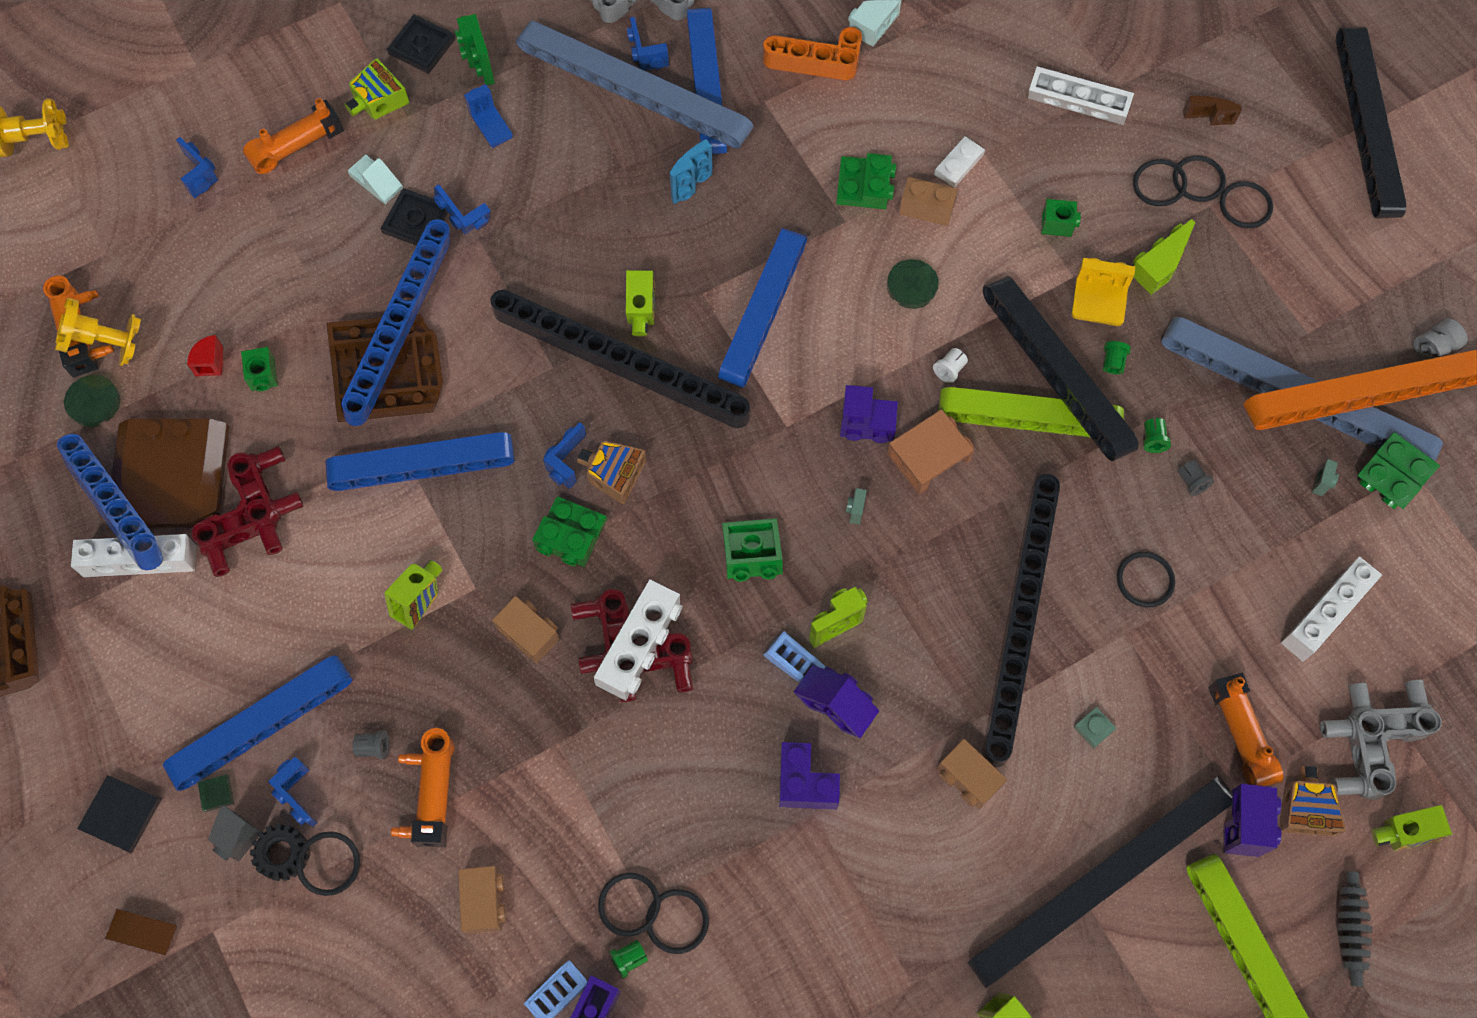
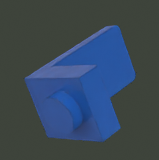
M630 17V27H626L628 41L634 43V47H631L633 62H638L639 69L644 71L669 66L666 43L642 47L635 17Z
M486 84L464 94L468 113L491 148L513 138L512 132L495 108L491 91Z
M179 137L176 141L182 152L196 165L194 169L180 179L188 193L195 199L218 181L214 173L216 168L207 157L202 158L199 156V150L191 141L186 143Z
M439 184L434 187V201L441 210L446 209L450 215L449 220L456 230L461 229L464 234H467L474 228L480 230L488 224L491 210L485 202L463 216Z
M578 423L575 427H570L563 435V440L557 446L550 447L543 459L545 468L549 472V477L557 485L561 486L564 484L568 489L577 480L575 472L563 463L562 460L585 438L586 431L582 423Z
M294 757L292 760L288 759L283 762L277 769L278 773L268 781L275 788L271 794L282 805L286 802L290 804L293 808L290 814L301 825L306 822L314 827L317 822L288 792L310 771L303 762Z

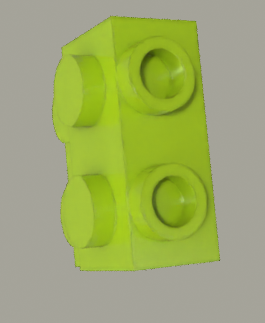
M854 587L850 590L843 588L832 595L833 599L830 600L829 610L813 618L814 622L811 623L809 641L814 648L863 623L868 600L861 588L856 589Z

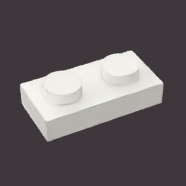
M965 136L935 169L934 175L955 188L983 157L985 149Z

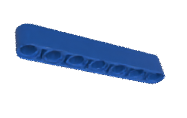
M711 8L687 9L695 94L722 106ZM699 132L700 142L707 139L712 146V154L727 153L726 144Z
M785 228L781 229L723 360L718 375L719 380L742 388L745 387L803 254L807 236Z
M504 432L330 457L325 461L327 488L333 491H343L505 467L513 464L515 459L512 436Z
M67 434L57 441V448L66 467L137 566L142 570H153L159 567L163 562V555L155 536L84 440L77 434Z
M337 655L328 657L172 755L162 766L176 791L188 789L344 690L352 683L353 679Z

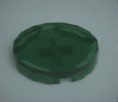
M908 259L893 266L888 274L887 290L892 300L894 301L895 299L900 306L917 309L928 305L936 296L939 279L936 271L929 264L921 260Z
M89 375L81 377L71 384L65 393L63 402L65 411L74 422L82 426L94 427L100 425L99 423L103 421L107 422L113 418L119 409L121 399L118 389L109 379L100 375Z

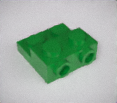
M476 14L456 18L459 29L454 31L462 60L467 59L470 69L475 68L477 76H483L486 85L495 84L488 51Z
M867 153L866 158L841 156L836 205L886 210L888 200H893L894 185L889 184L890 178L895 179L896 163H891L892 155Z
M1393 432L1358 473L1357 476L1362 478L1358 483L1370 492L1376 489L1382 493L1384 497L1381 500L1391 508L1396 509L1399 506L1404 509L1441 465L1396 432Z
M557 496L547 517H543L532 539L534 547H536V551L545 556L553 554L560 557L561 561L567 565L575 567L578 564L585 567L605 526L607 516Z
M777 518L722 523L727 579L733 578L737 582H744L749 577L761 576L763 579L771 580L777 575L783 574V559Z

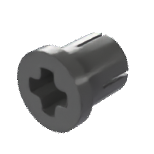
M1196 460L1187 462L1178 470V474L1189 487L1188 492L1191 496L1203 493L1214 483L1212 476L1207 475Z
M378 730L376 733L355 734L353 739V753L355 757L387 758L389 753V736L386 730Z

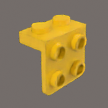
M1083 258L1076 276L1072 317L1079 320L1121 326L1125 319L1128 288L1135 275V266H1129L1122 262L1111 263L1101 261L1098 258Z

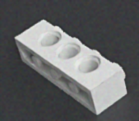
M1037 67L1029 89L1028 99L1124 125L1134 93Z
M187 534L155 536L163 555V562L156 569L142 570L137 566L118 538L73 540L71 567L83 577L195 571L197 545Z
M1359 556L1344 570L1281 644L1304 662L1317 651L1382 574Z
M649 579L594 676L596 686L625 701L630 693L634 695L637 692L642 681L639 678L644 669L648 670L655 659L653 652L658 644L662 645L665 642L669 630L666 628L670 621H676L681 613L683 606L680 605V594ZM652 612H657L662 616L657 621H650L646 618ZM643 636L648 639V642L645 645L638 646L633 643V640L636 637ZM623 661L634 663L633 668L627 671L620 669L619 665Z

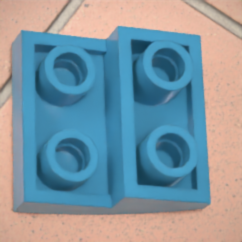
M707 139L687 151L670 171L671 201L673 204L691 198L696 193L695 183L704 182L712 175V146Z

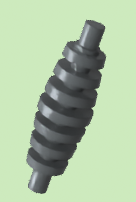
M1348 871L1346 872L1347 885L1340 889V895L1347 896V899L1339 900V907L1348 908V911L1338 912V919L1347 920L1348 924H1337V931L1349 933V936H1339L1338 939L1339 944L1349 945V949H1340L1341 956L1349 957L1350 960L1342 962L1343 969H1348V972H1350V986L1363 987V973H1365L1364 970H1369L1370 963L1362 962V958H1370L1371 951L1362 950V946H1371L1372 938L1362 937L1361 934L1373 933V928L1370 925L1361 924V921H1371V915L1360 910L1368 909L1369 903L1368 901L1360 900V897L1367 896L1366 889L1360 886L1359 872Z

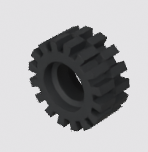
M275 824L276 827H266L267 831L264 833L260 831L257 834L260 837L258 841L253 840L252 845L255 847L254 850H250V855L253 856L251 862L263 876L274 881H280V879L286 881L290 880V876L296 877L298 875L296 861L298 853L307 839L289 825ZM280 841L287 842L291 848L289 858L281 864L273 863L269 856L271 847ZM307 851L304 855L303 863L305 860H309L310 855L307 854Z

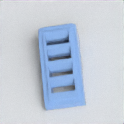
M785 631L780 633L763 653L764 657L799 683L804 678L803 674L810 665L823 669L826 667ZM782 645H785L787 648L781 655L776 653ZM793 651L796 655L790 661V663H788L786 661V658ZM802 658L805 662L797 671L794 667Z
M568 960L524 1004L535 1018H555L583 992L588 981L574 964ZM567 973L578 984L574 989L563 978ZM558 981L568 992L565 997L554 986ZM548 990L559 1001L556 1006L545 995ZM538 999H541L550 1010L547 1015L535 1003Z

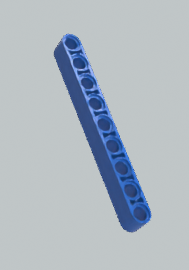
M436 219L427 224L342 399L344 419L350 425L359 426L367 421L450 245L449 225L443 220ZM417 276L423 277L421 279H414ZM407 297L413 298L412 300L408 301L404 300V298ZM402 319L401 322H394L393 320ZM385 340L393 341V342L390 343V344H383V343H382V342L385 341ZM374 362L382 363L380 366H372L371 364ZM364 384L371 385L368 389L361 388ZM352 407L361 408L359 411L356 412L350 411Z

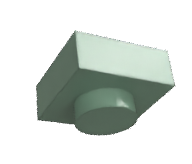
M1327 459L1317 471L1312 493L1323 496L1330 488L1333 489L1339 478V474L1335 473L1338 462Z
M856 488L855 496L848 498L846 513L851 514L849 523L860 525L867 490Z
M1097 707L1074 726L1076 731L1093 749L1117 729Z

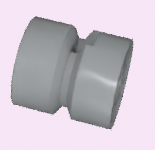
M1446 318L1434 325L1430 330L1416 337L1413 347L1417 356L1423 361L1455 354L1467 345L1468 337L1460 323L1454 319Z

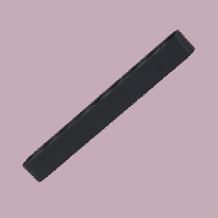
M1366 27L1339 28L1336 35V47L1372 215L1376 219L1402 218L1406 212V198L1369 33Z
M1005 276L984 285L983 296L987 304L1105 457L1110 461H1115L1137 451L1139 443L1135 433L1010 276Z

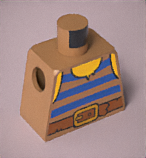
M603 441L597 453L583 448L578 456L577 463L589 467L586 474L591 485L625 505L646 463V454L642 449Z
M1300 767V781H1293L1285 786L1279 824L1282 833L1335 837L1345 832V824L1336 786L1329 783H1319L1318 767Z

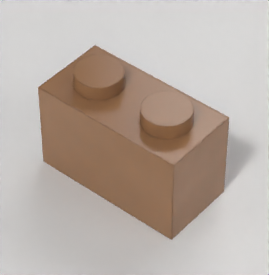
M908 177L899 214L948 226L958 189Z
M515 596L495 616L492 622L500 633L537 664L559 641L556 632L558 627L549 618H540L536 614V607L527 599L522 602Z
M965 739L947 755L937 768L940 771V778L951 787L954 785L962 793L960 795L961 798L969 806H976L979 810L1007 781Z
M495 866L458 870L461 932L464 934L502 931L501 923L506 922L505 904H500V892H504L505 889L503 873L499 874V870Z

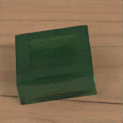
M227 774L198 782L202 811L207 812L219 809L223 805L230 806L234 804L230 777Z

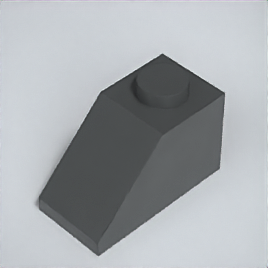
M223 805L217 814L208 840L215 845L213 851L227 861L231 857L240 861L252 846L253 840L259 838L257 834L260 830L242 816Z

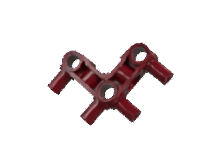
M279 446L257 455L255 453L246 454L241 452L232 455L228 460L227 467L231 482L239 492L241 498L240 505L237 506V509L220 516L213 515L193 527L192 538L198 544L200 553L207 557L215 577H221L230 572L223 553L225 549L260 535L268 555H274L283 550L276 532L277 522L281 519L282 515L302 508L304 505L297 491L275 501L271 499L262 473L264 469L286 461ZM248 466L245 471L239 472L242 467ZM266 512L264 517L256 519L259 513ZM213 533L209 540L204 541L206 535Z
M616 589L607 590L602 595L595 597V600L571 604L573 621L592 617L601 619L606 647L602 654L578 657L581 674L598 671L630 615L624 594ZM611 601L621 603L620 607L615 610L608 609L607 605ZM681 633L668 634L665 642L662 645L658 644L653 652L655 659L648 670L644 669L642 673L671 668L673 669L677 692L692 691L693 684L690 665H692L693 657L690 641ZM633 640V643L638 646L645 645L648 640ZM677 644H681L686 648L681 654H674L670 650ZM627 661L624 664H620L619 668L627 671L633 668L634 663ZM630 693L626 701L620 698V702L635 701L637 699L636 693L634 695Z

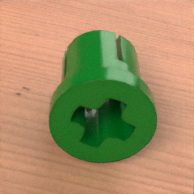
M1108 341L1104 344L1106 354L1103 371L1114 375L1123 374L1127 355L1131 352V346L1124 342Z
M1154 418L1144 423L1145 440L1143 441V447L1149 453H1162L1171 448V439L1167 436L1166 421L1162 418H1155V430Z
M638 940L617 951L615 949L609 951L612 963L621 979L626 978L628 972L648 962L645 951Z

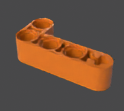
M844 28L840 33L838 45L770 36L763 43V63L766 67L775 70L850 80L857 71L862 34L857 28Z

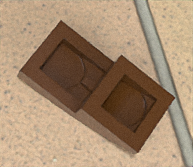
M1189 96L1183 109L1184 119L1209 117L1211 126L1230 125L1236 123L1242 111V106L1217 97Z
M116 909L105 939L166 955L177 925Z

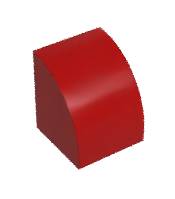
M216 335L199 340L190 350L187 366L195 377L222 375L224 347Z

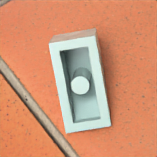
M901 0L864 1L858 9L855 8L848 18L850 22L849 27L857 28L862 34V41L873 47L899 16Z

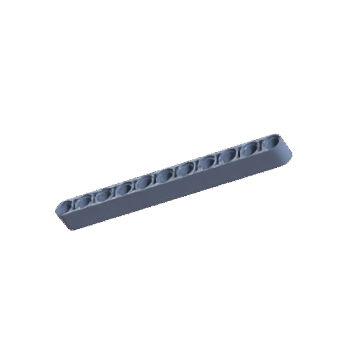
M529 21L516 39L518 47L527 54L732 148L739 149L753 129L752 122L735 111L535 21Z
M1175 317L1171 320L1161 340L1162 345L1166 349L1259 393L1319 382L1182 317ZM1375 407L1316 419L1377 449L1385 443L1393 432H1396L1434 461L1437 460L1443 446L1442 440L1437 436Z

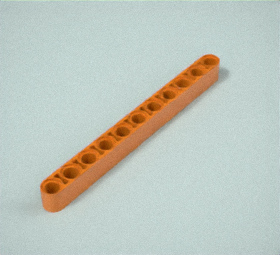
M1477 350L1261 393L1247 399L1243 407L1255 429L1265 430L1477 385Z

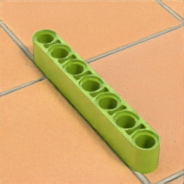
M946 387L940 390L938 411L942 409L955 422L1090 437L1061 399ZM1113 405L1116 411L1124 419V409L1120 406Z
M1212 853L1187 865L1186 870L1194 888L1265 1018H1309L1219 856Z

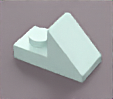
M365 154L348 170L350 177L384 204L389 202L403 188L380 158L373 161Z

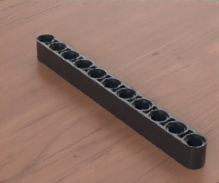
M498 290L491 296L490 301L495 318L510 327L733 428H742L749 422L750 404L745 397L508 290ZM504 304H507V305H508V306L505 307V308H499L501 305H504ZM524 315H532L526 319L522 318ZM548 325H555L551 329H545ZM571 335L578 336L576 339H567ZM593 346H601L598 350H591ZM617 356L625 357L621 361L614 360ZM640 367L649 368L648 370L642 372L637 370ZM664 377H669L672 379L669 382L661 381V379ZM687 388H694L696 391L693 393H687L684 390ZM714 398L720 400L717 404H711L708 401ZM735 409H740L744 411V413H742L741 415L733 414L732 411Z
M1042 474L1037 478L1028 504L982 749V756L995 768L1006 763L1012 754L1060 490V482L1052 474ZM1039 487H1047L1051 493H1044ZM1041 511L1047 518H1039L1035 512ZM1037 536L1041 539L1042 543L1036 544L1030 537ZM1025 562H1034L1038 569L1028 568ZM1020 587L1030 588L1033 595H1025ZM1015 613H1024L1027 616L1028 621H1020L1016 617ZM1011 639H1019L1023 643V648L1014 647ZM1006 665L1015 666L1019 674H1009L1006 670ZM1001 692H1009L1013 696L1014 701H1004L1001 698ZM1004 719L1008 723L1009 729H999L995 720ZM990 747H1000L1003 750L1004 757H994L991 754Z
M1220 776L1216 777L968 961L967 964L985 989L1231 806L1232 791Z

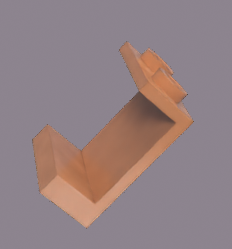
M941 409L890 442L887 454L917 493L921 494L928 489L932 479L961 460H964L966 464L970 462L974 453V447L971 440L959 432L954 419L949 415L947 416Z

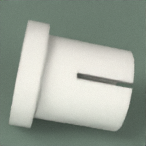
M953 348L942 360H938L933 365V370L942 381L953 383L957 379L960 370L967 364V356L964 353L961 355V350Z

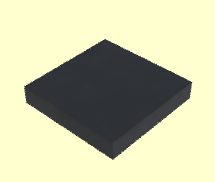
M413 14L389 45L387 52L389 55L430 74L455 41V35Z
M402 188L380 229L383 234L417 246L427 224L436 219L444 221L448 212L445 208L441 210L433 198Z
M107 775L77 829L132 854L162 799Z

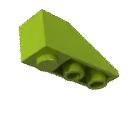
M1193 219L1184 225L1182 223L1178 224L1171 231L1169 237L1166 239L1160 238L1154 243L1149 252L1143 251L1134 259V278L1151 295L1171 280L1195 225Z

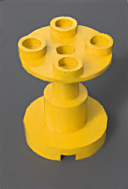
M48 98L43 101V118L25 120L22 115L7 117L5 111L0 106V158L13 155L14 143L28 141L29 135L47 133L52 146L56 150L68 148V138L63 128V125L66 124L64 111L62 109L58 110L55 101Z
M67 297L64 305L66 310L61 315L55 350L66 353L71 340L92 345L94 340L120 346L119 366L128 365L129 359H132L135 350V344L131 343V340L138 333L141 319L131 314L125 331L98 325V319L77 314L79 300Z

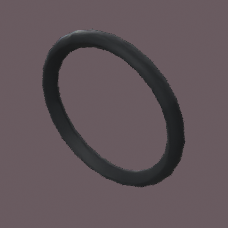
M1190 156L1178 163L1182 167L1191 161H1203L1211 164L1220 175V187L1214 194L1198 197L1185 192L1183 195L1185 198L1196 202H1207L1217 198L1223 192L1226 185V176L1221 166L1214 160L1204 156ZM1174 169L1173 183L1179 192L1181 185L1178 181V171Z
M1155 159L1144 163L1138 168L1133 178V188L1138 198L1143 202L1156 207H1164L1182 198L1187 189V177L1184 170L1177 163L1166 159ZM1156 164H1164L1177 170L1182 179V187L1179 193L1167 201H1154L1145 197L1139 189L1138 179L1146 168Z
M1240 181L1233 183L1221 194L1220 209L1226 219L1236 226L1242 228L1260 227L1270 219L1273 213L1274 206L1270 194L1263 187L1253 182ZM1246 186L1261 192L1268 204L1266 216L1254 223H1244L1234 219L1228 213L1225 206L1226 196L1231 190Z
M1137 552L1126 557L1118 568L1117 584L1120 592L1127 600L1137 606L1146 608L1162 605L1174 592L1176 583L1174 572L1169 563L1159 555L1150 552ZM1142 557L1151 558L1158 561L1167 570L1170 581L1167 593L1159 600L1153 602L1140 601L1131 596L1125 589L1122 577L1126 565L1134 559Z
M332 831L322 832L308 839L300 849L296 861L297 874L303 886L310 892L322 896L336 895L346 890L355 881L360 868V855L353 841L341 833ZM323 838H336L347 844L352 851L354 857L353 871L348 880L341 886L328 890L319 889L313 886L304 875V855L308 848L316 841Z
M624 873L612 878L602 889L598 902L599 916L605 927L614 934L626 937L636 936L645 932L657 919L660 910V897L656 886L650 879L638 873ZM625 879L642 881L649 887L654 899L653 912L648 921L641 927L633 930L616 928L607 919L604 909L608 891L616 883Z
M673 889L660 894V902L675 895L688 897L693 900L701 910L703 917V926L699 936L691 944L677 948L662 943L656 937L652 926L647 929V933L651 941L659 949L671 954H682L695 949L703 941L709 927V916L704 903L698 896L683 889ZM654 900L648 908L646 922L653 912Z

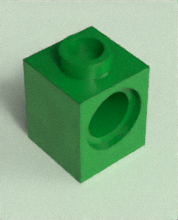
M1046 199L1042 210L1041 234L1072 237L1075 227L1079 228L1081 221V212H1077V202Z
M268 347L241 351L244 380L251 391H267L272 387L278 386L275 358ZM264 369L261 373L256 374L258 370Z

